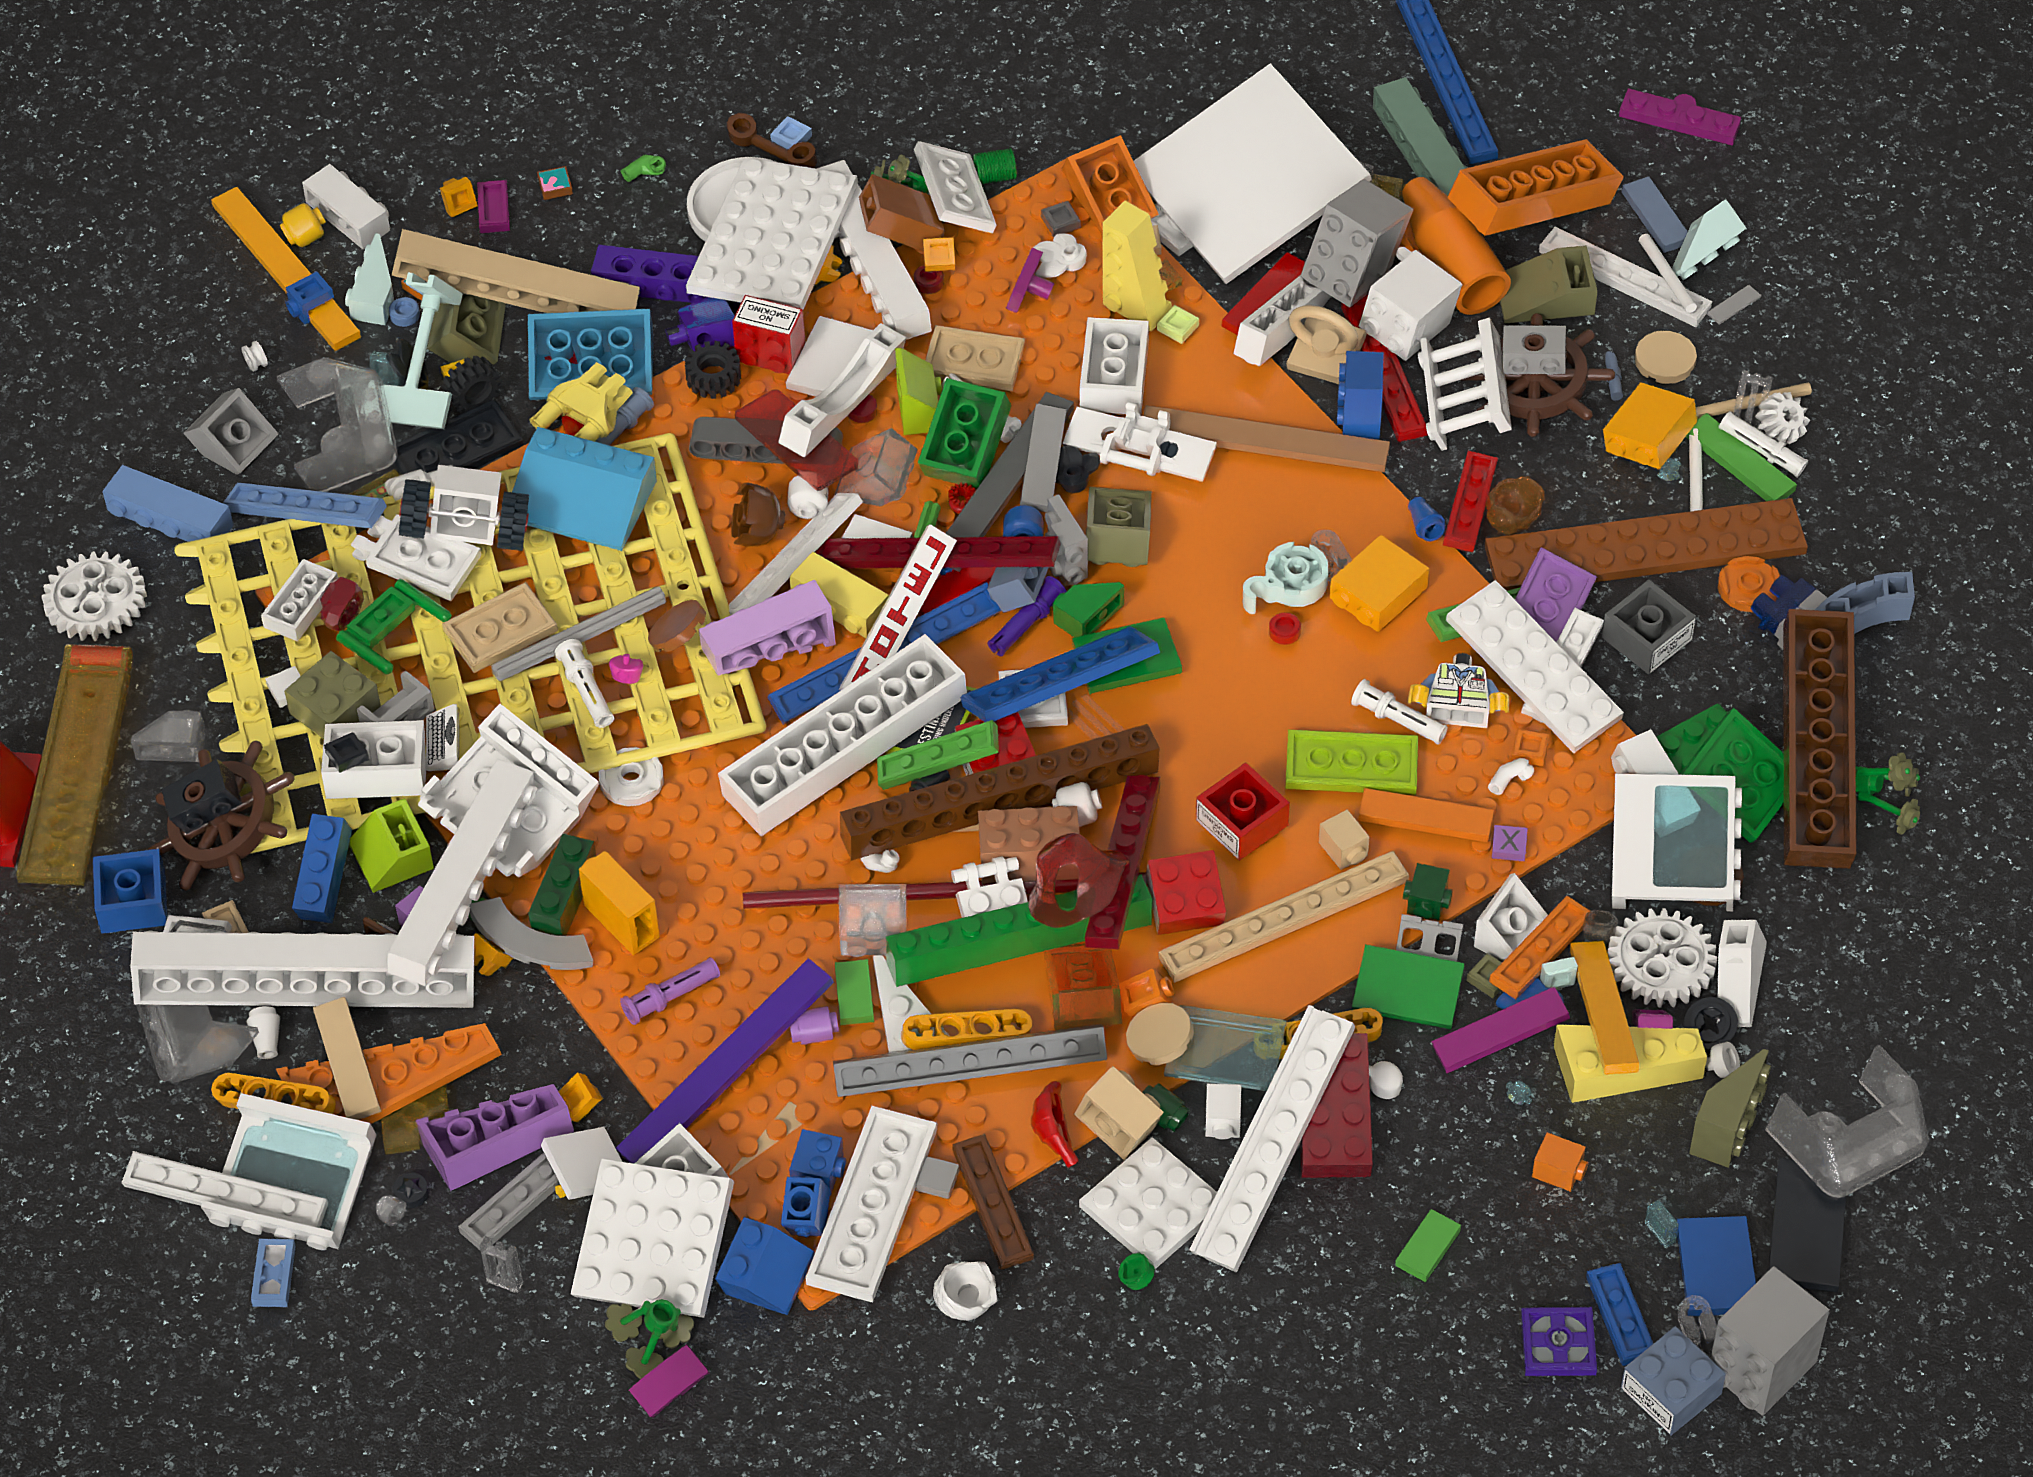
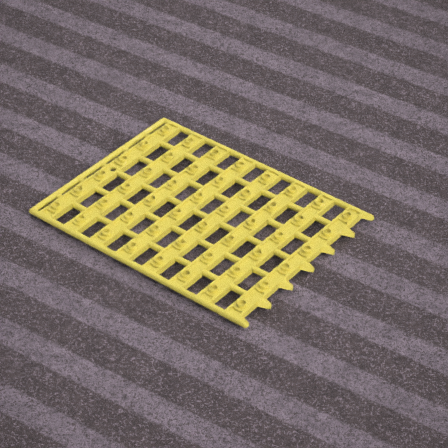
M667 433L613 446L654 457L657 482L643 508L651 537L626 542L622 551L587 542L589 551L560 558L553 532L527 526L523 549L528 565L498 572L491 545L466 542L481 548V557L456 594L470 591L473 605L476 607L504 593L502 584L532 577L537 598L557 623L558 631L549 635L551 637L578 624L579 617L603 612L652 589L635 590L625 555L655 549L665 585L659 587L664 592L665 597L670 598L672 607L692 599L697 600L706 611L705 622L702 625L698 622L694 627L697 632L684 644L695 682L665 689L654 653L656 650L648 641L649 633L643 614L613 628L618 648L588 654L585 642H582V652L586 660H589L593 666L609 663L613 657L623 656L624 654H629L632 659H641L644 666L640 680L634 684H629L633 697L608 702L607 705L612 714L637 709L647 747L617 754L609 725L603 728L595 726L594 720L583 702L575 683L567 680L565 676L566 669L562 661H559L556 656H554L556 662L525 669L502 681H498L493 674V677L462 683L453 650L454 645L443 631L442 623L444 622L417 605L415 606L416 610L410 614L417 642L386 649L383 638L372 650L389 662L421 654L435 710L438 711L449 705L457 704L459 713V760L481 737L480 733L475 731L466 696L497 689L501 705L544 739L543 731L574 724L584 762L577 763V765L589 774L599 772L602 769L616 768L623 764L637 763L650 760L653 757L671 755L765 732L767 725L749 668L738 670L732 674L717 675L701 648L698 629L705 627L711 622L701 589L710 587L720 620L731 615L674 434ZM665 446L676 477V481L669 483L658 452V448ZM520 467L499 471L501 473L500 484L505 483L507 492L513 491ZM435 486L431 487L429 500L434 499ZM681 493L691 528L682 529L672 494ZM393 496L383 498L387 505L383 514L386 519L392 521L396 514H400L401 499L395 501ZM287 519L180 543L175 546L174 551L177 556L199 557L205 584L186 593L185 599L188 604L210 605L216 632L199 640L196 643L197 651L201 653L222 654L228 680L208 691L209 701L233 702L239 731L219 742L220 750L223 752L246 753L251 742L260 741L263 748L253 769L266 782H269L283 774L275 740L307 733L316 771L294 776L295 780L291 785L273 794L274 813L271 823L286 827L287 836L279 839L265 835L261 843L250 854L306 841L309 827L296 828L288 795L289 790L320 783L327 816L344 818L352 830L358 829L372 813L361 814L357 798L326 799L321 774L324 744L322 737L300 721L272 728L263 691L269 689L265 678L270 676L260 678L252 641L280 634L263 626L249 629L240 595L243 592L271 586L275 597L299 565L291 531L321 525L330 560L315 564L337 572L338 577H344L358 584L364 596L359 615L375 600L373 599L365 568L366 560L361 561L352 556L356 548L352 547L351 543L357 536L354 526ZM500 523L498 526L495 525L494 535L499 534ZM260 538L268 574L237 581L229 545ZM686 541H696L706 575L697 577ZM593 563L604 599L574 606L564 570ZM681 584H687L689 586L685 590H681L678 588V586ZM415 587L441 605L440 598L442 597ZM321 613L316 616L298 642L284 636L291 667H296L300 676L322 659L315 627L325 625L321 619ZM355 653L354 657L343 659L377 684L381 706L398 693L393 672L386 675ZM559 674L570 712L539 719L529 681ZM741 685L752 722L743 724L732 686ZM589 691V695L592 701L594 702V704H596L597 702L592 692ZM699 694L710 732L680 739L669 701ZM249 783L244 784L240 797L252 791ZM421 795L391 796L392 803L405 798L413 815L426 812L418 806Z

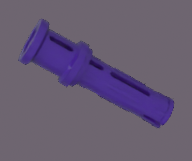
M1052 576L1044 578L1035 603L1023 606L988 641V647L993 653L997 652L998 656H1003L1037 619L1045 618L1050 614V608L1053 606L1057 596L1067 592L1060 581Z

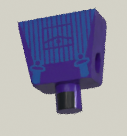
M706 297L680 308L678 316L681 324L665 329L670 346L687 342L693 351H695V346L698 344L702 348L705 347L704 342L710 341V346H714L715 341H720L721 347L725 343L729 344L730 347L735 346L732 325L735 316L727 301L723 299Z

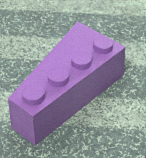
M554 1084L510 1095L507 1101L499 1103L492 1102V1100L479 1103L480 1108L459 1113V1110L455 1109L444 1112L445 1117L429 1121L428 1117L416 1120L422 1144L450 1191L542 1148L541 1144L544 1138L574 1132L568 1106Z

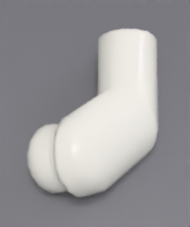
M1518 758L1501 765L1490 781L1488 788L1492 793L1501 795L1510 780L1518 775L1523 781L1529 779L1534 774V767L1528 764L1529 760L1525 758Z
M885 850L883 854H872L860 859L869 870L889 873L897 868L900 857L894 850Z

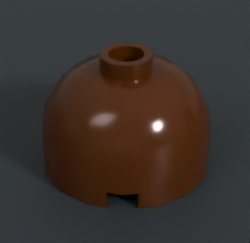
M743 483L737 493L738 495H743L740 504L734 503L731 534L734 538L738 537L734 541L735 545L759 546L768 543L775 536L777 529L783 528L785 511L780 510V502L770 489L758 484Z

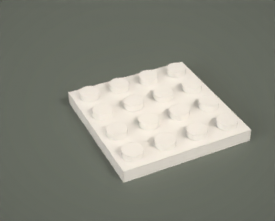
M601 1159L571 1295L616 1304L624 1303L634 1307H641L644 1301L653 1303L656 1300L663 1299L671 1302L675 1308L680 1309L681 1314L704 1318L734 1181L725 1177Z

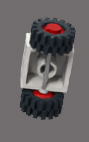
M438 465L433 504L430 503V507L431 482L405 479L399 514V536L424 539L428 516L432 517L430 538L493 545L495 525L498 526L500 523L497 548L523 551L524 535L527 531L529 515L527 513L529 494L504 491L501 516H499L500 512H497L501 482L500 472Z

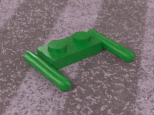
M399 579L394 587H389L347 625L346 630H341L337 634L336 640L388 675L392 673L394 665L372 650V648L416 610L415 606H420L442 622L449 621L452 615L450 611L403 579Z

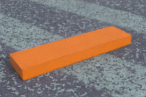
M1364 788L1358 821L1488 843L1494 810Z
M1566 896L1490 975L1489 982L1516 1000L1541 974L1542 964L1553 962L1592 921L1594 913L1569 896Z

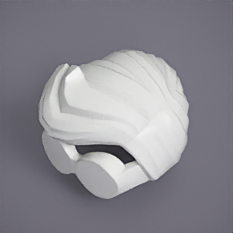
M960 1262L946 1265L934 1283L933 1296L935 1303L944 1314L954 1319L973 1320L998 1301L995 1277L985 1262Z

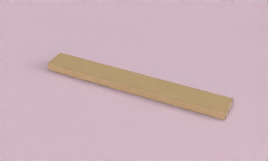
M1391 851L1159 951V959L1175 983L1406 883V880H1409V874L1394 851Z

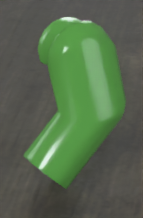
M643 155L623 168L621 174L627 182L632 181L639 175L657 176L664 172L666 162L661 156Z

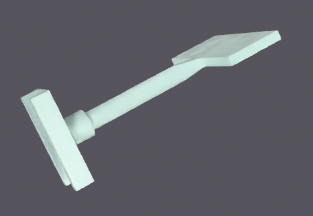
M408 272L405 284L423 295L420 307L423 309L407 381L403 387L370 383L362 419L444 429L452 394L450 392L418 389V383L435 312H438L440 303L460 305L463 294L435 275H429L428 282H426L416 274Z

